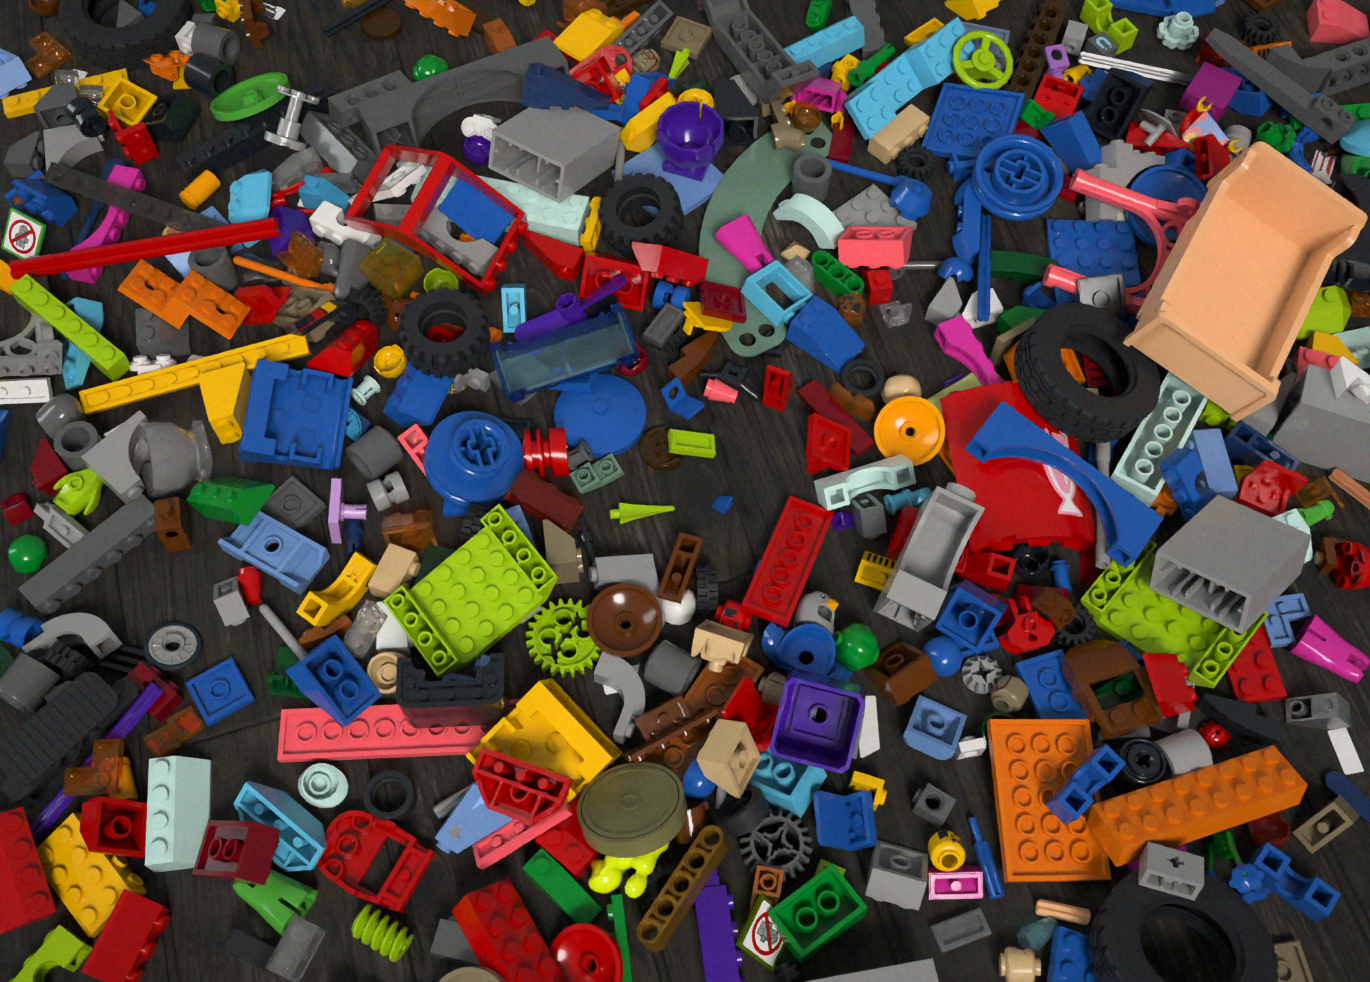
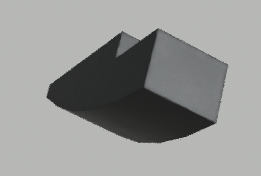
M1206 693L1195 703V706L1202 713L1222 725V728L1252 743L1269 747L1275 745L1281 739V721L1255 715L1256 705Z

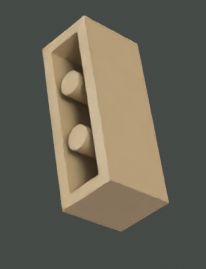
M910 104L894 120L870 138L868 151L884 164H887L892 159H897L905 147L909 148L910 145L914 144L915 140L926 135L930 117L913 104Z

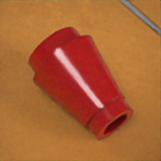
M256 566L240 569L237 580L246 604L254 605L262 602V572H259V568Z

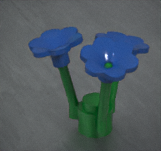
M1223 830L1211 835L1212 843L1206 845L1208 867L1205 875H1210L1220 881V879L1216 878V872L1214 871V854L1218 855L1220 859H1230L1233 857L1236 868L1231 871V877L1228 880L1230 887L1237 888L1241 892L1239 894L1240 897L1248 904L1266 898L1267 894L1271 893L1270 888L1260 887L1262 885L1261 880L1265 876L1264 872L1253 864L1242 863L1236 850L1232 833Z

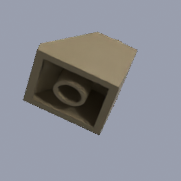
M548 519L543 520L546 560L559 577L556 584L580 582L579 573L584 572L581 547L576 548L575 539Z

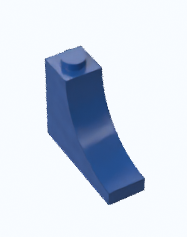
M660 72L632 73L622 106L626 107V111L622 120L617 121L623 123V127H625L628 121L639 113V103L661 76L668 79V89L673 87L675 79Z

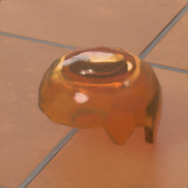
M801 101L799 104L794 105L790 119L795 128L808 133L817 129L821 124V113L814 104Z

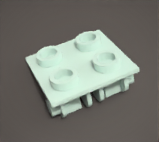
M1370 326L1332 334L1337 336L1358 360L1357 366L1360 369L1370 368Z

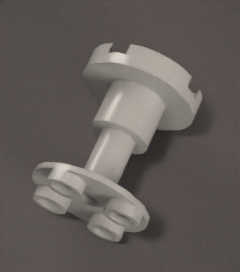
M277 85V92L291 97L285 118H280L277 132L266 130L264 139L277 145L305 152L308 144L298 140L302 125L298 123L303 101L318 105L320 98L307 95L306 98V94L291 89L290 93V88Z

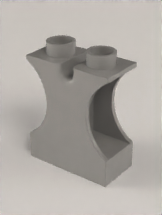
M950 482L945 489L937 486L930 494L929 499L924 501L919 508L900 556L874 606V612L916 632H919L935 620L948 592L958 560L985 509L973 503L976 494L963 485Z

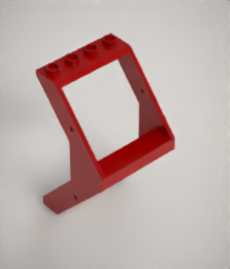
M390 144L385 145L343 218L346 224L355 230L392 238L431 258L484 296H487L489 291L492 292L494 290L499 272H504L508 263L506 261L510 253L513 254L518 246V238L520 235L525 234L529 225L525 212L453 157L440 151ZM396 160L433 166L399 226L362 219ZM451 176L472 185L515 218L513 225L481 282L417 237Z

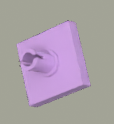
M332 478L328 525L332 544H342L344 519L366 520L367 504H345L342 479Z

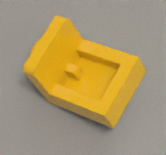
M214 0L217 8L216 12L223 19L234 23L240 18V14L243 13L240 11L238 0H226L225 2Z

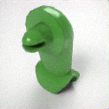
M1329 500L1317 501L1313 506L1302 509L1298 508L1297 511L1308 527L1322 519L1330 520L1334 511V505Z

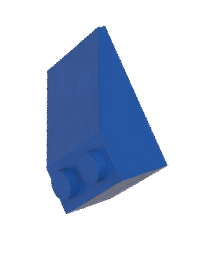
M1221 68L1243 79L1229 105L1230 108L1244 115L1261 117L1275 102L1235 68Z
M816 295L792 320L786 335L787 340L840 375L846 364L854 360L865 347L864 342L837 310Z
M336 634L322 641L285 671L304 695L343 727L350 724L382 696Z

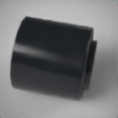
M199 52L193 54L186 62L183 77L188 87L216 98L223 91L233 86L235 75L231 65Z
M1135 738L1127 741L1116 751V754L1126 764L1112 779L1111 783L1116 789L1125 794L1154 785L1161 779L1166 770L1164 753L1151 740Z

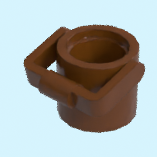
M706 800L687 802V817L683 827L676 835L677 843H693L701 830L708 826L705 810L709 809V805Z

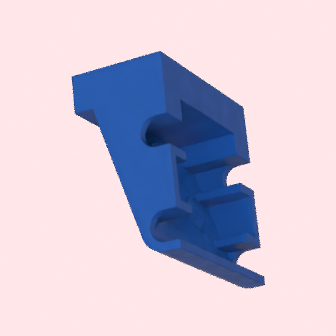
M257 359L251 376L237 460L250 463L265 462L326 470L339 469L353 378L349 377L346 380L334 378L332 373L307 368L297 371L288 368V364Z

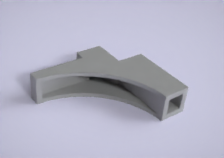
M1124 140L1110 141L1109 145L1101 147L1102 164H1096L1093 169L1086 171L1089 175L1126 188L1130 180L1141 170L1165 165V156L1156 155V152L1141 154L1140 150H1133V144L1124 143ZM1085 195L1086 222H1110L1117 220V206Z

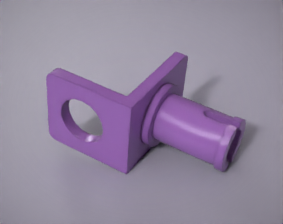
M1064 44L1045 47L1044 51L1049 68L1041 76V79H1043L1045 74L1064 80L1063 73L1070 65ZM1054 50L1059 51L1062 56L1061 59L1054 60L1051 52Z

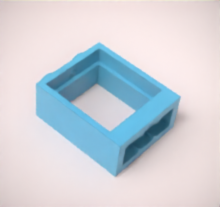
M777 259L749 276L741 290V293L777 328L784 323L789 324L813 297V294ZM773 282L795 304L783 310L762 288Z

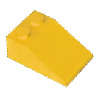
M590 9L581 13L553 42L559 50L581 62L600 48L614 43L623 34L624 26L619 24L616 19L605 16L600 10Z

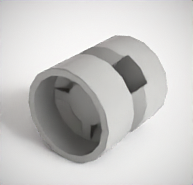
M1241 125L1229 126L1224 131L1230 143L1234 139L1240 138L1239 141L1234 143L1236 148L1244 146L1241 151L1237 153L1232 152L1229 155L1230 163L1250 145L1252 134L1248 128Z
M398 471L386 475L383 481L376 479L366 484L378 512L390 508L393 502L400 504L410 499Z

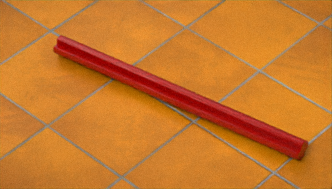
M271 217L13 260L9 262L10 275L13 279L17 280L25 274L34 278L280 237V224L277 218Z

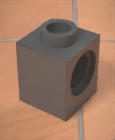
M928 783L924 790L919 788L912 799V802L916 804L912 812L940 829L954 806L956 799ZM925 800L935 801L938 809H930L926 805Z

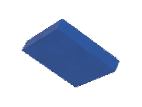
M232 657L185 682L208 727L255 701L251 690Z

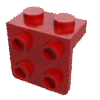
M112 110L107 111L110 116L107 121L112 131L117 130L114 135L119 145H125L122 147V150L127 159L132 158L137 166L160 156L144 122L122 130Z
M1264 460L1240 479L1235 502L1273 518L1285 513L1288 498L1307 485L1308 478L1296 471L1284 468L1274 461Z
M743 677L724 705L721 715L724 720L745 722L758 751L766 752L771 743L779 705L764 704L751 678Z

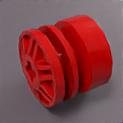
M565 427L549 428L548 439H543L541 430L536 429L537 440H532L531 430H524L522 453L524 467L528 473L529 480L535 479V468H539L541 479L545 478L546 467H551L554 477L569 476Z

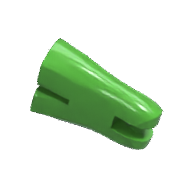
M272 869L265 885H255L252 888L250 884L234 882L232 884L235 892L284 938L294 932L315 903L318 891Z

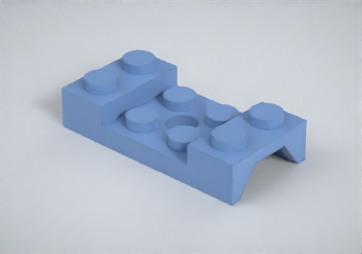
M261 511L257 513L249 526L239 525L230 537L220 538L218 541L223 551L240 561L245 560L278 579L282 585L299 595L303 594L331 557L327 548ZM270 544H279V548L276 551H267Z

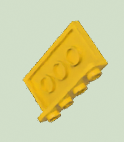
M72 813L37 848V852L49 884L88 937H96L103 930L124 889L143 896L146 890L142 886V879L127 866L128 861L124 856L88 851L79 831L81 813Z

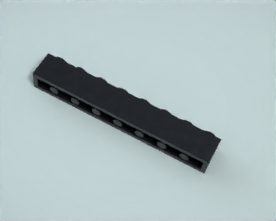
M322 80L300 91L306 94V98L307 95L320 98L318 105L303 101L298 123L302 124L308 111L329 114L328 97L333 96V93ZM290 97L174 157L189 184L192 183L205 170L217 175L275 144L265 140L264 134L266 130L277 132L280 118H285Z

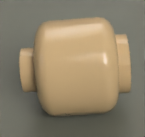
M1009 946L1004 950V953L999 954V974L1004 976L1006 982H1034L1035 976L1041 975L1040 958H1035L1031 948Z

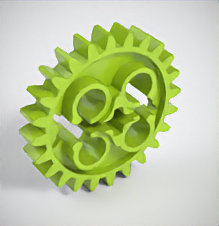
M569 598L567 604H564L562 599H559L558 606L549 602L550 609L547 610L542 607L541 616L538 614L533 615L536 623H528L529 629L532 630L526 632L527 639H530L526 641L527 648L531 649L528 651L529 656L535 657L534 664L536 666L542 663L541 668L543 672L551 668V676L560 671L562 678L565 677L566 672H570L572 678H574L576 670H579L584 675V667L587 666L593 669L592 660L598 662L600 658L598 653L602 654V650L594 644L590 635L587 638H581L578 636V626L576 625L574 628L572 626L576 623L575 617L577 612L580 619L583 620L581 622L582 631L588 632L587 613L590 604L583 608L582 600H579L576 605H573L572 598ZM563 618L571 621L565 625L558 623ZM546 638L555 639L556 650L561 647V651L558 652L557 664H555L553 657L550 656L552 655L551 644L543 643ZM567 651H574L576 653L571 658L562 655Z

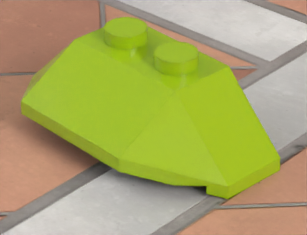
M1336 285L1319 288L1296 339H1309L1314 331L1325 332L1330 335L1343 332L1352 312L1346 292Z

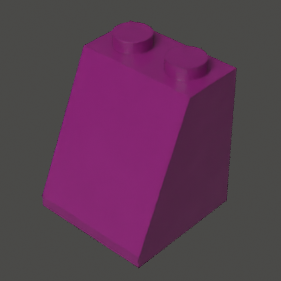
M1204 62L1186 89L1178 107L1190 111L1195 105H1198L1201 97L1206 96L1202 104L1208 106L1212 102L1207 112L1217 123L1227 111L1243 79Z

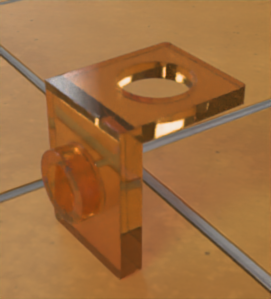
M1325 476L1309 483L1295 493L1304 508L1317 503L1331 494L1341 509L1345 507Z

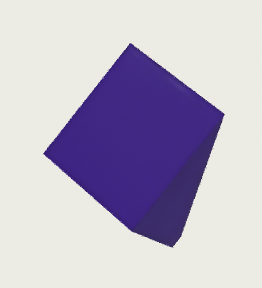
M843 511L835 514L831 521L834 531L855 527L852 515Z

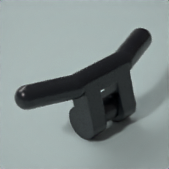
M728 360L722 372L700 371L698 373L700 380H708L709 378L714 380L716 378L727 385L740 389L754 401H759L761 395L744 382L750 370L747 367L735 366L734 362Z

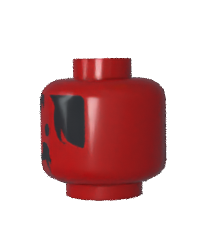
M729 599L725 602L724 606H718L715 619L719 620L718 623L748 632L753 614L740 610L742 603Z

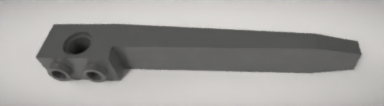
M1214 28L1205 39L1220 57L1300 122L1332 145L1350 129L1355 121V116L1343 109L1323 93L1316 98L1234 37Z

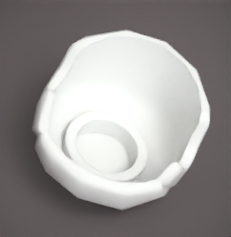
M687 590L681 604L662 599L665 619L668 623L682 625L692 619L697 602L693 591Z

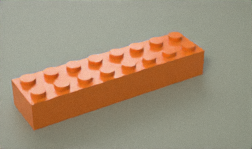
M1272 745L1093 804L1086 825L1114 865L1118 867L1139 860L1147 842L1174 848L1299 805L1308 784L1277 748Z

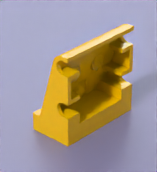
M550 678L538 681L516 704L517 707L510 714L504 716L480 740L481 743L473 751L467 753L466 757L475 765L482 747L571 778L573 782L567 794V800L570 804L594 778L608 768L623 752L571 697Z

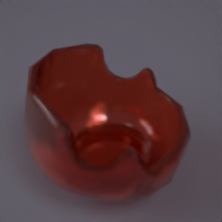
M1281 811L1247 823L1248 834L1258 846L1268 842L1279 849L1289 842L1290 824L1285 823Z

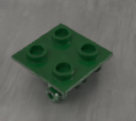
M279 647L272 674L268 673L266 676V684H269L267 695L310 700L298 689L285 672L300 660L289 647Z

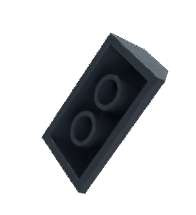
M1111 67L1085 116L1091 130L1111 141L1123 140L1128 133L1130 123L1134 122L1138 109H1141L1155 82L1136 72Z

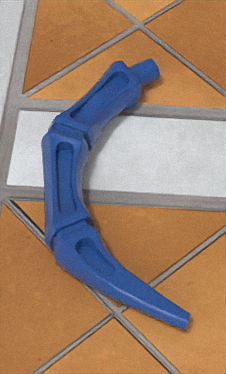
M1305 126L1294 138L1295 144L1286 152L1285 157L1311 174L1312 166L1306 162L1303 155L1304 145L1324 138Z

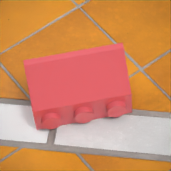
M848 226L838 239L839 262L848 268L868 266V268L874 269L881 266H889L891 269H899L902 266L904 267L909 260L913 226Z

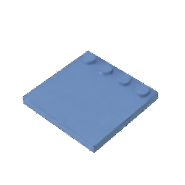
M657 143L625 162L623 177L627 175L630 177L635 176V173H642V175L652 173L655 175V178L658 176L665 178L666 182H670L674 186L675 191H677L684 216L711 199L714 190L723 177V174L712 163L709 165L703 182L663 171L665 157L659 150ZM615 169L612 171L613 178L615 177ZM642 206L653 218H656L660 212L656 207Z

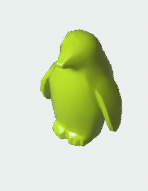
M89 468L70 473L54 485V490L60 488L61 490L53 502L72 518H75L76 514L85 509L84 515H89L99 505L104 482Z

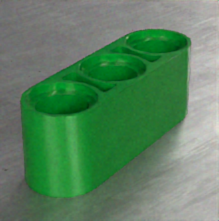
M825 251L815 252L811 259V276L841 300H843L844 295L845 297H854L852 300H848L849 298L843 300L849 305L859 303L864 289L863 280Z

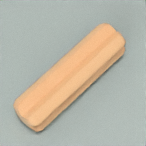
M1039 899L1036 903L1035 911L1037 915L1087 925L1091 919V911L1089 909Z

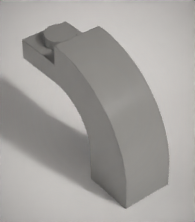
M70 613L58 616L42 624L41 628L44 632L24 645L22 649L29 657L43 664L45 661L42 658L55 641L63 643L68 647L73 645L89 646L100 660L123 644L99 617L87 613Z
M602 651L593 673L594 682L613 688L623 699L624 707L613 732L615 742L624 745L626 737L631 738L635 728L634 718L645 713V691L638 673L628 662Z

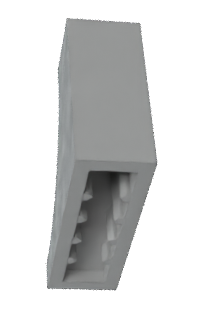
M75 124L43 130L46 172L51 186L63 191L65 179L72 167L86 156L104 150L103 141H106L104 132L97 137H85Z
M140 410L81 456L86 466L126 504L130 500L138 498L145 489L141 478L135 472L133 463L136 445L141 436L151 427L147 417Z
M653 554L596 557L588 571L589 580L594 583L595 591H603L612 585L621 583L635 584L647 589L659 602L663 616V627L666 619L662 599L657 597L659 584Z

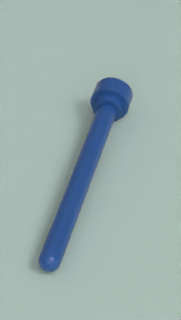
M828 159L832 169L888 184L894 189L903 181L909 179V177L904 175L891 177Z

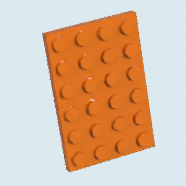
M989 719L986 721L1004 883L1111 880L1108 855L1086 825L1092 805L1101 802L1099 790L1091 797L1094 800L1080 818L1066 825L1045 806L1093 751L1089 719Z

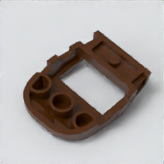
M1092 640L1073 646L1064 655L1062 671L1066 681H1069L1072 687L1071 695L1075 702H1080L1086 711L1085 715L1090 722H1097L1104 732L1101 736L1104 740L1160 723L1163 714L1157 702L1151 680L1138 661L1123 645L1111 640ZM1133 671V676L1140 683L1144 691V697L1102 710L1089 685Z

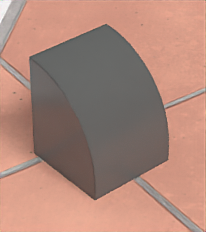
M194 13L192 22L196 24V27L200 23L219 26L220 17L217 13Z

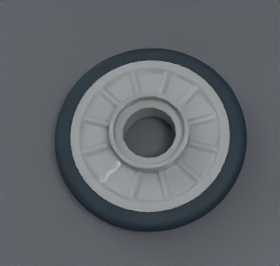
M177 622L163 624L155 628L147 636L143 648L144 655L147 661L158 669L165 671L180 670L191 665L199 657L202 650V640L199 633L187 624ZM171 642L180 644V647L175 651L166 649L167 644Z

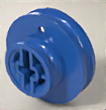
M1005 135L992 140L981 150L972 171V188L981 205L992 214L1011 221L1031 220L1043 215L1053 205L1063 185V168L1053 150L1040 140L1026 135Z
M477 411L459 412L442 420L431 433L423 457L425 474L433 489L445 500L464 508H468L471 503H478L489 507L499 504L512 493L524 469L522 445L515 432L495 416Z

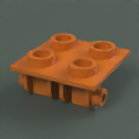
M173 50L168 55L152 54L150 55L151 58L143 59V61L150 64L153 74L169 81H175L178 79L177 67L184 66L192 55L184 54L180 50Z

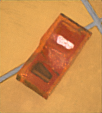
M189 706L169 717L165 726L145 736L143 741L155 758L166 757L204 728V723Z

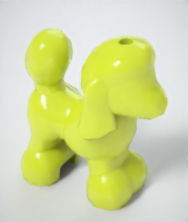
M669 843L654 852L638 857L617 858L606 855L605 859H593L590 864L592 874L588 881L589 887L601 894L614 891L619 887L624 873L628 869L634 868L636 874L632 875L626 882L625 893L630 898L640 897L646 889L647 876L653 872L659 855L668 848Z

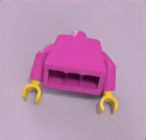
M817 77L803 92L791 96V102L784 104L786 115L790 112L791 118H795L797 115L796 104L831 113L835 112L836 114L831 117V128H833L834 123H840L841 130L843 128L844 117L842 115L845 114L846 110L844 103H846L845 97H847V94L841 89V82Z

